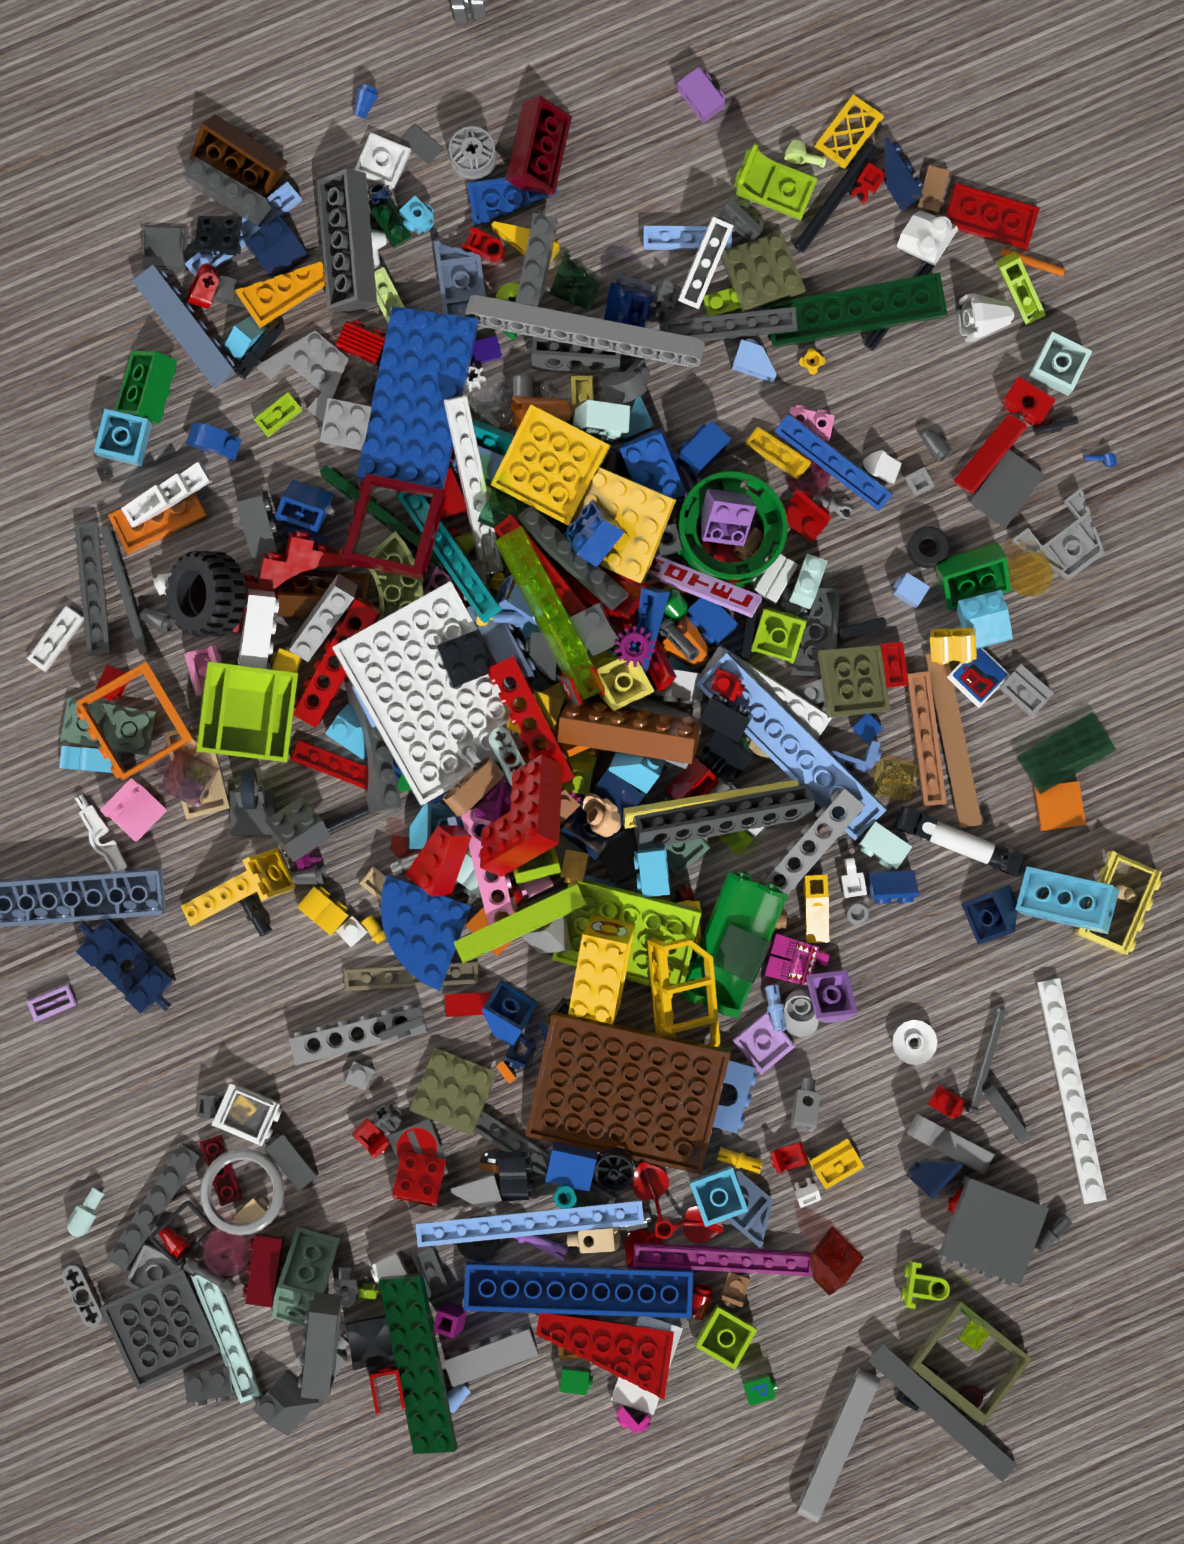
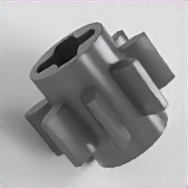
M391 1103L387 1106L382 1105L375 1111L374 1116L377 1120L374 1122V1125L385 1133L388 1130L394 1131L401 1124L402 1120L399 1115L402 1112Z

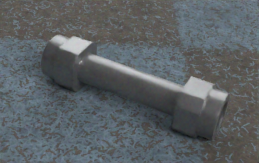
M189 1257L183 1267L185 1271L192 1275L195 1273L221 1288L220 1291L225 1294H232L237 1283L229 1278L226 1280L200 1266L199 1261Z

